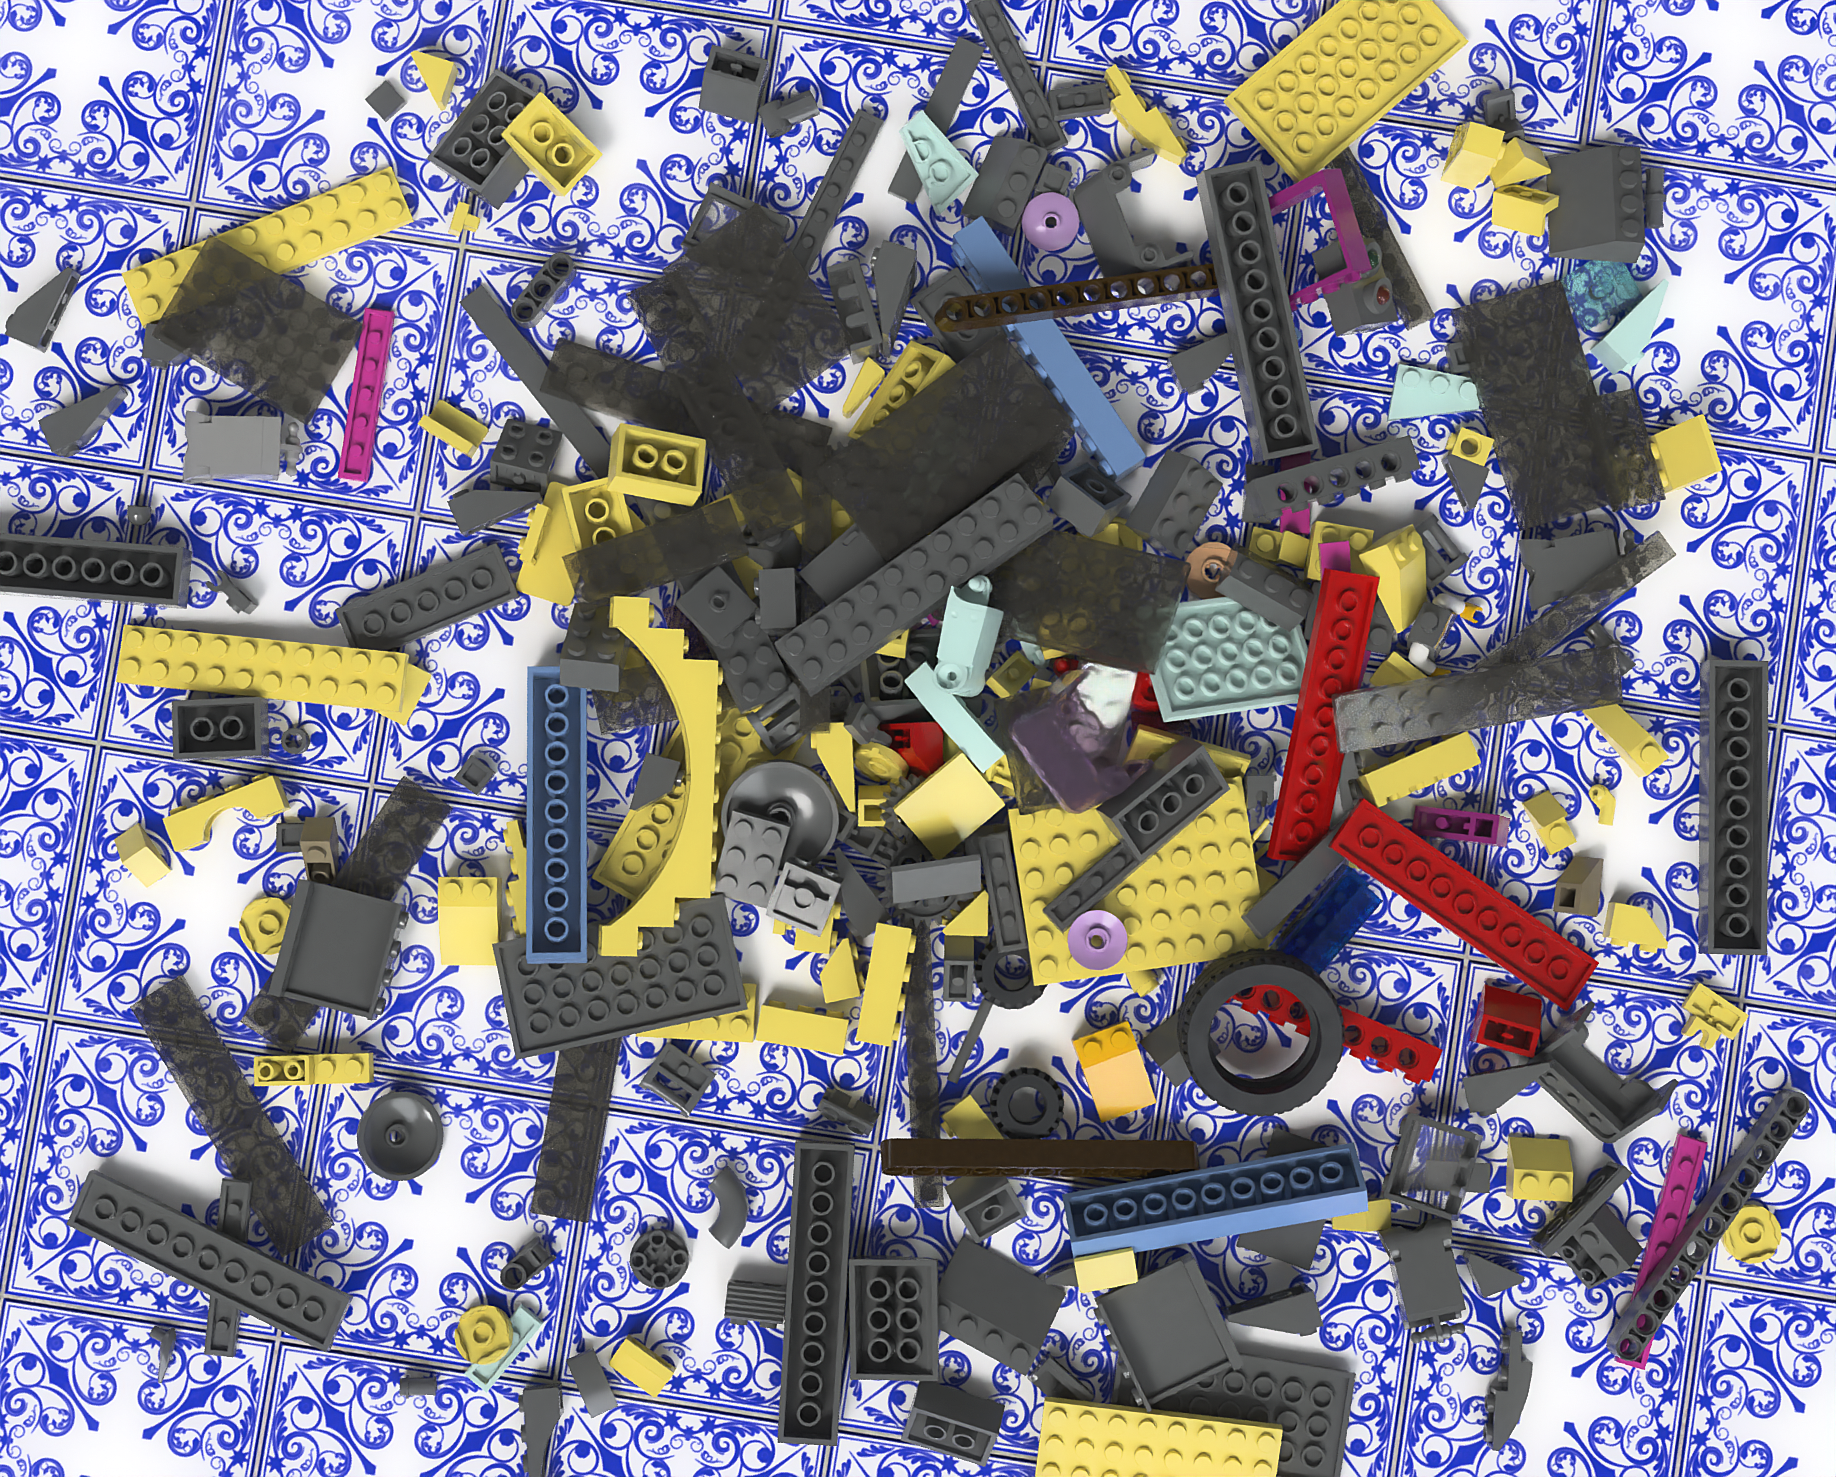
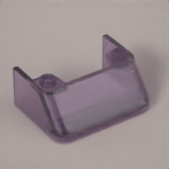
M1087 669L1066 671L1011 719L1008 727L1012 740L1060 806L1071 814L1083 813L1121 794L1154 765L1151 759H1133L1126 762L1122 767L1109 765L1098 772L1066 728L1077 714V704L1069 692L1090 675Z

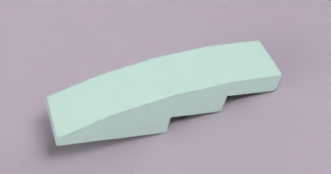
M925 661L904 682L957 746L984 773L1005 754V751L985 730L986 727L966 707V703L960 696L941 692L935 687L932 680L934 669Z

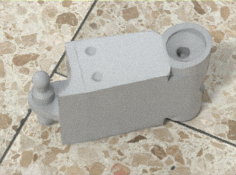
M186 410L185 436L188 447L183 458L182 482L185 484H195L213 479L278 481L280 454H285V460L287 461L286 474L290 477L297 474L296 462L299 461V455L303 453V447L300 446V439L297 437L299 425L296 422L288 424L289 435L285 439V444H282V417H210Z

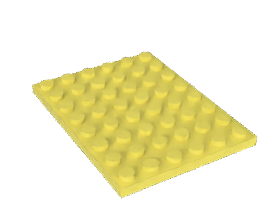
M1241 776L1226 778L1225 781L1230 787L1229 791L1200 813L1193 822L1090 910H1101L1113 914L1122 922L1127 933L1125 954L1117 964L1104 970L1087 969L1077 963L1068 948L1067 938L1069 929L1062 934L1043 914L1042 909L1120 843L1096 810L1098 806L1112 795L1008 810L1034 986L1218 960L1222 957L1226 958L1228 954L1241 950L1245 952L1253 948H1264L1265 951L1269 949L1267 936L1258 940L1241 918L1261 897ZM1094 935L1091 938V943L1098 947L1102 944V939L1100 936Z

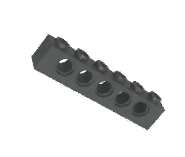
M1408 435L1260 477L1244 485L1254 518L1257 519L1265 516L1266 521L1283 516L1282 511L1291 509L1292 513L1308 509V504L1317 501L1320 506L1335 501L1334 496L1343 494L1344 498H1348L1361 493L1360 489L1367 486L1372 491L1386 486V481L1394 479L1395 483L1409 480L1412 478L1411 473L1421 467L1411 437ZM1382 459L1387 462L1388 470L1382 466ZM1356 467L1362 470L1363 478L1357 475ZM1330 474L1336 477L1337 485L1331 482ZM1304 481L1310 484L1311 493L1304 488ZM1278 489H1281L1285 493V500H1282L1278 496Z

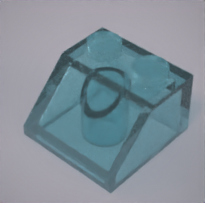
M1591 260L1557 282L1585 332L1633 307L1644 298L1623 262Z

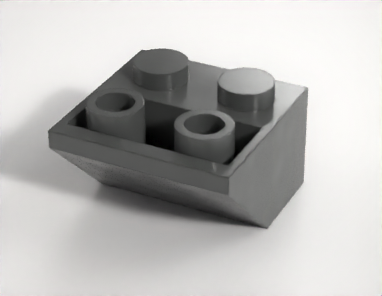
M712 44L704 71L698 108L703 111L754 124L770 71L768 60Z
M1604 1203L1556 1252L1589 1290L1630 1269L1643 1248Z

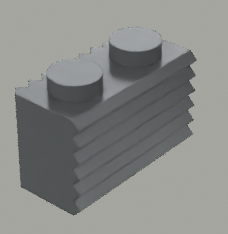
M729 1279L724 1318H730V1323L735 1325H747L748 1321L760 1322V1327L777 1328V1324H783L787 1285Z

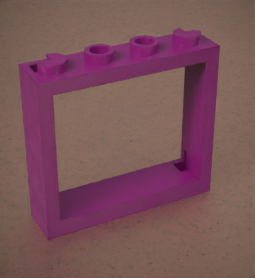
M1341 168L1320 170L1268 198L1271 215L1274 216L1324 190L1348 267L1290 296L1288 294L1291 312L1296 311V305L1300 303L1305 305L1319 299L1318 295L1321 293L1325 295L1340 290L1339 285L1344 282L1345 284H1350L1361 280V274L1372 269Z

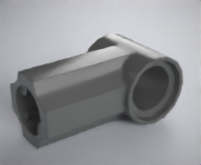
M810 90L784 101L774 100L768 102L758 109L760 118L770 138L782 136L789 132L794 125L820 115L817 103Z

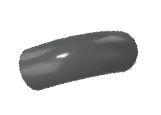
M726 1166L708 1185V1188L718 1199L720 1206L719 1215L708 1231L720 1244L730 1249L746 1227L749 1203L744 1185L729 1166Z

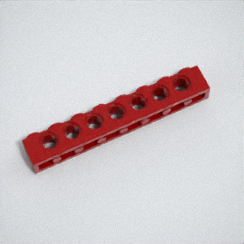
M1252 986L1246 995L1241 996L1236 993L1226 1001L1229 1004L1231 999L1241 1002L1240 1009L1257 1015L1258 1011L1269 1014L1267 1020L1284 1027L1285 1022L1295 1025L1296 1029L1294 1032L1310 1038V1020L1306 1008L1304 1007V1013L1300 1018H1293L1290 1014L1291 1005L1295 1002H1300L1302 1005L1303 1003L1293 993L1280 986ZM1269 990L1274 991L1277 995V1002L1272 1007L1265 1006L1262 1000L1264 993ZM1339 1006L1345 1029L1350 1025H1354L1358 1030V1036L1354 1041L1349 1042L1345 1039V1042L1342 1044L1344 1047L1351 1049L1349 1052L1350 1056L1362 1061L1370 1057L1378 1061L1376 1067L1390 1073L1396 1068L1405 1072L1404 1079L1416 1084H1420L1421 1080L1430 1082L1443 1049ZM1376 1037H1382L1385 1041V1047L1380 1053H1375L1371 1047V1043ZM1408 1048L1412 1053V1059L1408 1064L1403 1065L1399 1061V1053L1401 1050Z

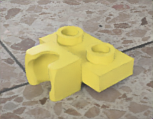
M1697 982L1681 1005L1682 1008L1693 1014L1682 1028L1681 1034L1691 1037L1700 1029L1703 1037L1699 1045L1709 1050L1721 1034L1733 1040L1749 1015L1703 984Z

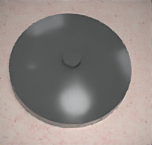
M767 760L749 767L731 784L722 805L721 825L725 838L734 808L791 824L777 876H781L784 865L789 857L795 858L796 855H802L812 860V866L818 864L831 849L838 832L839 807L830 785L814 769L792 760Z

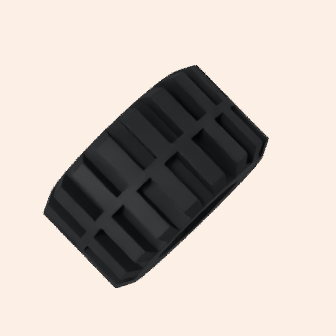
M995 939L985 946L978 957L975 967L976 982L985 998L998 1007L1018 1010L1030 1006L1043 995L1048 985L1034 986L1028 948L998 953L997 941ZM1007 955L1020 956L1029 966L1030 974L1028 981L1023 987L1016 990L1003 988L995 978V967L998 961Z
M1020 1067L1019 1069L1008 1071L1007 1074L1002 1075L998 1079L999 1081L992 1089L990 1111L995 1124L1003 1134L1007 1135L1010 1139H1042L1050 1136L1051 1132L1058 1128L1059 1122L1063 1118V1108L1065 1105L1062 1091L1050 1075L1037 1068ZM1023 1087L1036 1089L1044 1099L1042 1114L1031 1122L1017 1120L1012 1115L1009 1107L1010 1098L1013 1093Z

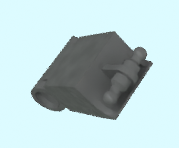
M1613 529L1551 541L1541 539L1518 540L1522 564L1530 575L1527 590L1531 611L1559 600L1626 589L1627 583L1623 562H1626L1627 568L1631 570V580L1634 583H1640L1643 579L1640 573L1643 552L1639 551L1638 544L1634 542V532L1630 529L1623 532L1626 545L1624 546L1625 554L1622 555L1617 532H1613Z
M1443 1217L1429 1219L1413 1230L1405 1229L1401 1226L1377 1230L1379 1239L1389 1257L1404 1330L1431 1325V1327L1426 1328L1423 1332H1413L1410 1336L1411 1341L1415 1344L1425 1340L1429 1343L1436 1341L1437 1344L1444 1343V1339H1449L1453 1334H1463L1465 1332V1325L1463 1323H1456L1452 1326L1440 1324V1322L1462 1318L1461 1311L1466 1310L1454 1254L1451 1248V1220Z

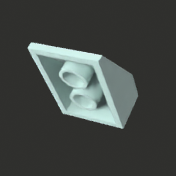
M1663 279L1649 291L1590 350L1613 375L1621 369L1626 373L1645 356L1642 350L1650 342L1669 284L1666 279Z

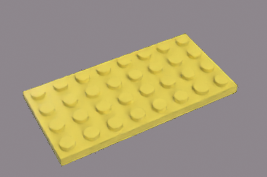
M1340 0L1227 96L1223 102L1291 179L1297 183L1322 170L1465 47L1469 41L1432 0Z
M724 683L717 686V697L722 699L721 714L716 715V726H720L721 738L720 743L715 744V756H719L720 759L719 773H714V785H718L719 789L718 802L713 803V815H717L718 818L717 832H712V844H716L717 855L716 861L711 862V874L715 875L725 842L721 825L722 805L731 784L743 771L757 763L774 759L793 761L808 733L774 757L746 718V715L753 711L755 713L764 706L741 714L727 685ZM774 713L761 723L765 726L778 717L779 714ZM680 723L662 752L661 757L682 763L681 769L685 770V776L681 787L676 786L673 793L638 812L630 809L591 877L632 901L640 895L658 871L669 851L678 828L686 787L685 747ZM675 897V903H682L701 898Z
M1045 1396L1035 1477H1276L1283 1428L1281 1424L1155 1409L1148 1412L1146 1408Z

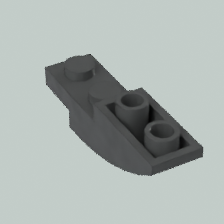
M1505 1327L1504 1335H1500L1499 1349L1503 1353V1365L1499 1364L1498 1381L1502 1383V1386H1490V1394L1485 1395L1484 1401L1485 1411L1489 1412L1488 1424L1485 1423L1483 1426V1440L1487 1442V1446L1493 1451H1499L1515 1429L1523 1412L1532 1378L1533 1362L1527 1358H1521L1523 1332L1513 1327Z

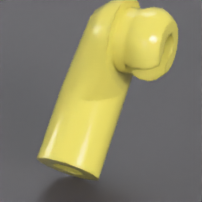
M1593 785L1589 789V796L1600 809L1598 824L1613 826L1616 799L1604 785Z

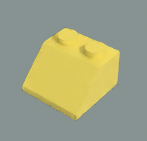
M1508 1137L1506 1196L1512 1199L1572 1202L1573 1167L1568 1140Z

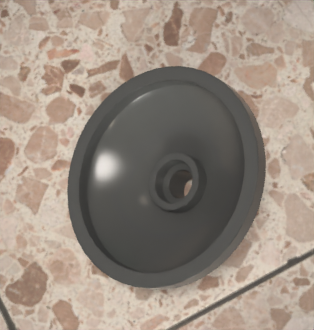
M411 1092L388 1093L377 1098L364 1111L357 1128V1147L365 1165L377 1176L392 1181L411 1180L428 1171L437 1160L443 1145L442 1121L434 1106L420 1095ZM392 1131H395L397 1133V1139L395 1141H392L390 1139V1133Z

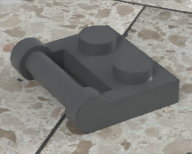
M1435 514L1415 528L1416 532L1421 536L1425 548L1426 588L1428 591L1470 559L1465 552L1461 553L1437 523L1439 519ZM1426 530L1430 531L1453 560L1449 565L1424 536L1423 533Z
M794 682L787 685V690L754 713L752 711L746 715L747 720L774 757L815 728L817 723H822ZM795 699L797 703L763 726L761 722Z
M667 1042L638 1086L644 1090L648 1088L679 1109L682 1116L688 1118L717 1074L670 1042ZM660 1072L691 1093L690 1099L688 1101L654 1079L657 1073Z

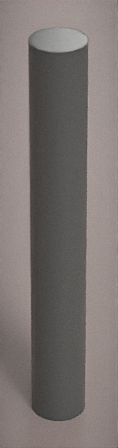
M982 1000L947 1080L958 1083L993 1006L991 1002Z

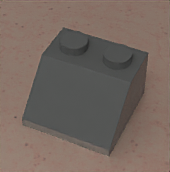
M1086 462L1059 477L1045 504L1052 508L1054 514L1058 517L1064 518L1073 524L1080 534L1091 538L1105 530L1131 500L1132 496Z
M961 1177L944 1187L976 1244L1027 1216L1007 1177Z

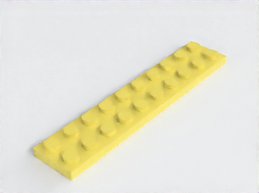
M388 167L121 274L140 322L146 329L147 323H161L208 304L211 301L224 298L231 293L239 292L412 223L414 219L392 167Z
M124 625L116 682L402 713L409 654Z

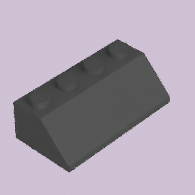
M1186 735L1098 806L1096 810L1113 835L1140 863L1229 791L1230 787L1205 747Z

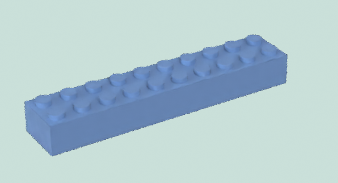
M983 216L953 234L951 246L953 252L951 256L959 267L964 266L969 273L967 279L975 291L980 289L982 293H991L1031 287ZM1029 300L1030 304L1034 308L1038 309L1037 303L1033 300ZM1002 303L1003 308L1007 312H1011L1010 307ZM1053 319L1000 326L1008 336L1007 338L1013 337L1018 346L1015 349L1024 362L1029 361L1034 368L1032 375L1040 386L1045 384L1049 390L1048 398L1057 410L1061 408L1067 418L1064 421L1073 434L1077 432L1083 440L1080 444L1088 457H1095L1099 463V466H1097L1098 471L1114 483H1117L1143 465L1147 456Z
M527 666V964L587 963V688L560 686V666Z
M1354 1142L1062 1194L1074 1259L1132 1247L1133 1253L1368 1211L1367 1188Z

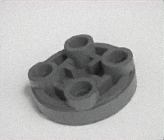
M657 1228L645 1232L637 1239L632 1247L629 1263L634 1275L642 1284L661 1290L675 1285L682 1279L688 1269L690 1255L687 1244L680 1235L669 1229Z

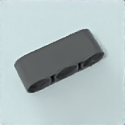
M560 252L553 254L514 301L511 307V314L520 327L524 329L534 328L575 279L577 269L569 255ZM560 263L569 264V269L564 274L555 273V268ZM543 285L551 286V291L547 296L540 297L537 295L539 287ZM530 307L533 309V314L530 318H519V313L523 308Z

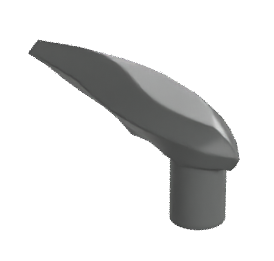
M154 1326L150 1332V1337L161 1342L158 1383H162L174 1350L176 1331L174 1328L165 1331Z

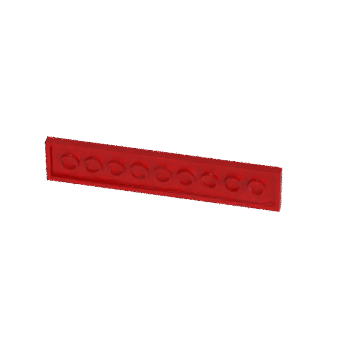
M1324 568L1267 857L1271 859L1297 862L1329 831L1380 577Z
M1364 798L1359 799L1328 845L1336 853L1564 1011H1568L1599 964L1598 961Z

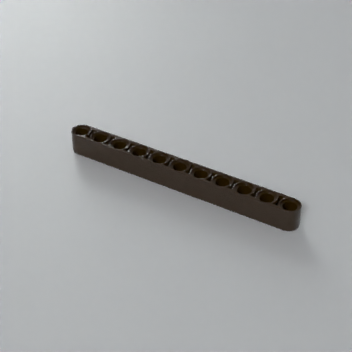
M1212 263L953 297L948 299L937 310L934 321L941 331L950 333L1220 296L1214 264ZM1191 279L1197 282L1198 287L1192 283ZM1164 282L1171 286L1172 291L1165 286ZM1138 285L1145 290V294L1139 291ZM1111 289L1118 293L1119 298L1112 294ZM1084 292L1091 296L1092 301L1087 300ZM1057 296L1065 301V305L1058 301ZM1029 300L1035 301L1038 309L1034 308ZM1002 303L1007 304L1011 312H1007L1003 308ZM974 307L980 308L984 316L978 315ZM946 310L953 312L956 320L951 319L947 315Z
M890 1138L880 1143L882 1174L887 1176L1156 1178L1200 1170L1198 1144L1195 1141Z

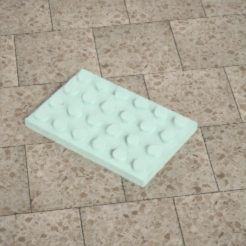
M1228 597L1135 608L1131 612L1164 722L1298 703L1308 653L1300 623L1288 632Z

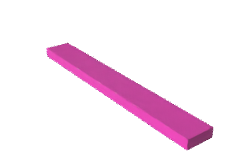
M1678 1133L1676 1135L1630 1304L1685 1226L1708 1142ZM1661 1290L1656 1291L1653 1296L1655 1304L1659 1303L1662 1299ZM1644 1314L1640 1315L1637 1319L1636 1324L1638 1328L1642 1327L1645 1323ZM1654 1336L1637 1359L1625 1361L1615 1356L1614 1361L1645 1370ZM1627 1338L1620 1343L1621 1352L1627 1350L1629 1346Z

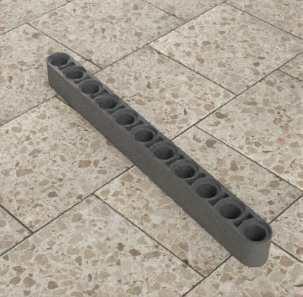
M1782 1090L1773 1097L1685 1224L1683 1230L1669 1247L1609 1334L1606 1346L1611 1354L1625 1361H1633L1641 1355L1808 1113L1810 1103L1805 1094ZM1793 1097L1795 1106L1789 1111L1787 1103ZM1774 1121L1778 1123V1131L1775 1135L1771 1133V1125ZM1758 1145H1760L1762 1148V1154L1758 1159H1756L1754 1156V1150ZM1741 1169H1744L1745 1179L1739 1183L1737 1175ZM1727 1193L1729 1197L1728 1204L1722 1207L1721 1197ZM1710 1217L1712 1219V1226L1708 1231H1705L1704 1222ZM1694 1241L1696 1249L1692 1255H1688L1687 1247ZM1677 1265L1679 1274L1672 1280L1670 1272ZM1661 1290L1662 1299L1659 1303L1655 1304L1653 1296L1656 1291ZM1644 1314L1645 1323L1642 1327L1638 1328L1636 1324L1637 1319L1640 1315ZM1627 1338L1629 1346L1627 1350L1621 1352L1620 1343Z

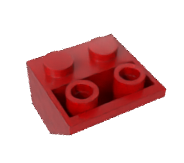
M937 722L880 725V731L890 735L893 740L889 748L898 753L909 766V775L914 774L917 777L922 775L928 778L944 765V734L942 727Z
M1484 984L1469 1041L1533 1058L1541 1031L1542 1000Z

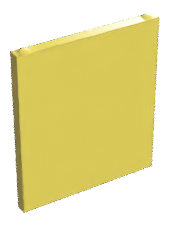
M959 751L897 803L893 809L895 814L901 817L933 854V858L941 860L1003 808L1005 803L969 762L966 755Z

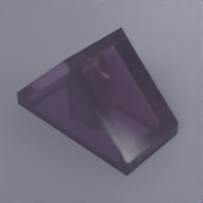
M676 605L662 609L668 629H684V636H688V653L683 654V659L695 660L710 654L700 630Z

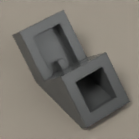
M1508 88L1483 95L1486 126L1505 131L1502 142L1509 143L1514 137L1525 141L1524 128L1516 119L1515 93L1512 89Z

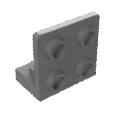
M507 419L490 460V483L525 492H539L541 496H545L550 483V469L561 443L563 433Z

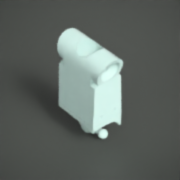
M983 575L971 578L962 589L951 586L937 652L938 664L932 675L935 687L941 692L963 697H974L979 695L984 688L985 671L990 665L1004 612L987 606L990 592L993 588L990 580Z

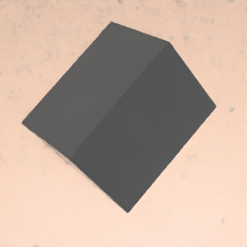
M1180 1010L1139 1041L1175 1088L1191 1077L1181 1055L1177 1038V1022H1179L1178 1013ZM1210 1036L1213 1052L1217 1056L1221 1053V1050Z

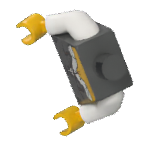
M1445 593L1437 595L1432 603L1425 600L1407 638L1409 661L1425 675H1429V678L1437 685L1444 687L1447 685L1443 682V677H1451L1452 673L1448 669L1436 667L1435 661L1458 616L1457 614L1465 620L1477 623L1478 621L1473 619V615L1476 610L1483 611L1480 606L1464 602Z

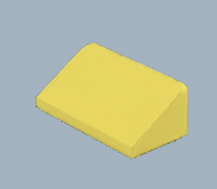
M1132 1247L1074 1259L1077 1282L1081 1293L1138 1282Z

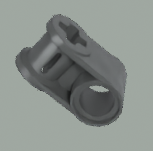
M536 1236L520 1250L518 1255L501 1270L500 1282L506 1289H519L556 1259L555 1255H550L541 1245L539 1236ZM515 1267L521 1271L522 1279L519 1283L509 1281L507 1278L509 1268Z

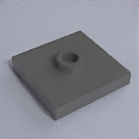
M719 565L675 603L715 647L754 614L755 607H758Z

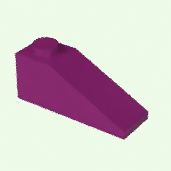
M1415 805L1412 832L1419 836L1506 847L1510 818L1496 814Z

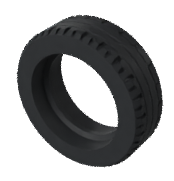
M1253 948L1245 952L1241 950L1228 954L1226 958L1222 957L1210 964L1208 969H1204L1195 978V983L1191 984L1187 993H1185V1001L1181 1003L1178 1013L1179 1022H1177V1038L1179 1040L1180 1052L1197 1086L1212 1101H1217L1218 1105L1230 1111L1235 1110L1236 1113L1248 1116L1255 1114L1261 1117L1273 1116L1276 1113L1279 1115L1292 1111L1295 1107L1299 1108L1306 1102L1308 1103L1332 1079L1344 1050L1342 1045L1345 1042L1344 1020L1337 1000L1319 974L1301 959L1274 949L1265 951L1264 948ZM1257 985L1280 986L1293 993L1307 1010L1311 1030L1305 1050L1290 1067L1273 1076L1249 1079L1234 1075L1222 1066L1212 1049L1210 1029L1215 1014L1224 1002L1243 989Z

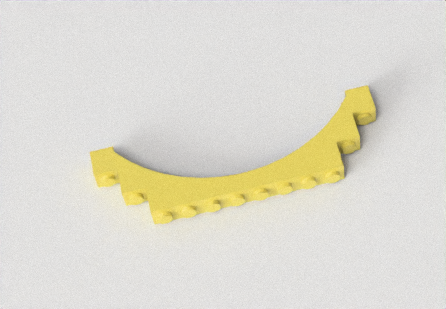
M611 597L609 627L618 628L639 648L663 681L674 704L685 747L686 787L684 803L678 828L669 851L654 877L624 911L609 923L599 924L598 954L601 956H637V949H642L643 934L638 932V926L674 927V920L679 919V903H675V897L710 898V892L715 891L716 885L715 874H711V862L716 861L717 855L716 844H712V832L716 833L718 826L717 815H713V803H717L719 797L718 785H714V773H719L720 767L719 756H715V744H719L721 738L720 726H716V715L721 714L722 699L717 697V686L722 684L723 669L718 667V661L683 659V654L688 653L689 646L688 636H684V629L649 628V623H653L654 605H649L650 598Z

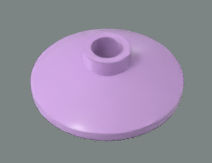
M1054 192L1042 193L1034 197L1023 211V232L1028 241L1039 249L1046 251L1059 250L1067 246L1077 234L1079 228L1078 211L1072 201L1062 194ZM1050 216L1056 219V225L1052 228L1047 227L1045 224L1046 219Z
M1101 910L1089 911L1080 915L1072 923L1067 938L1068 948L1074 960L1081 966L1091 970L1108 969L1117 964L1125 954L1127 933L1122 922L1113 914ZM1094 935H1098L1102 939V944L1098 947L1091 943V938Z

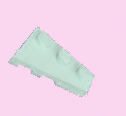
M920 110L899 130V133L936 215H940L979 174L929 117Z
M1398 364L1386 422L1438 414L1445 415L1477 411L1480 405L1484 380Z

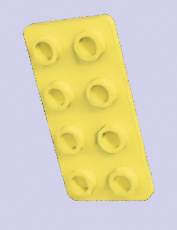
M553 481L548 485L542 505L537 503L536 509H531L528 515L526 526L530 528L527 537L521 538L517 553L521 554L519 559L523 564L516 583V589L521 593L567 607L573 601L581 576V569L561 495V488L569 486Z

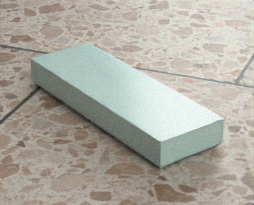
M523 1304L509 1318L513 1328V1339L506 1355L496 1363L488 1365L472 1363L464 1373L486 1393L544 1323L543 1320Z

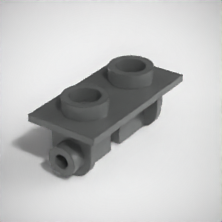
M827 1087L817 1110L821 1111V1114L826 1119L831 1121L838 1120L848 1125L852 1132L869 1136L880 1115L875 1111L876 1108L857 1100L852 1109L848 1107L852 1096L836 1088L832 1090Z

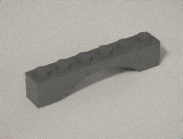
M562 1383L526 1386L523 1389V1394H520L518 1397L519 1412H524L525 1424H521V1441L527 1444V1454L523 1455L524 1473L529 1472V1477H545V1457L549 1439L555 1425L564 1413Z

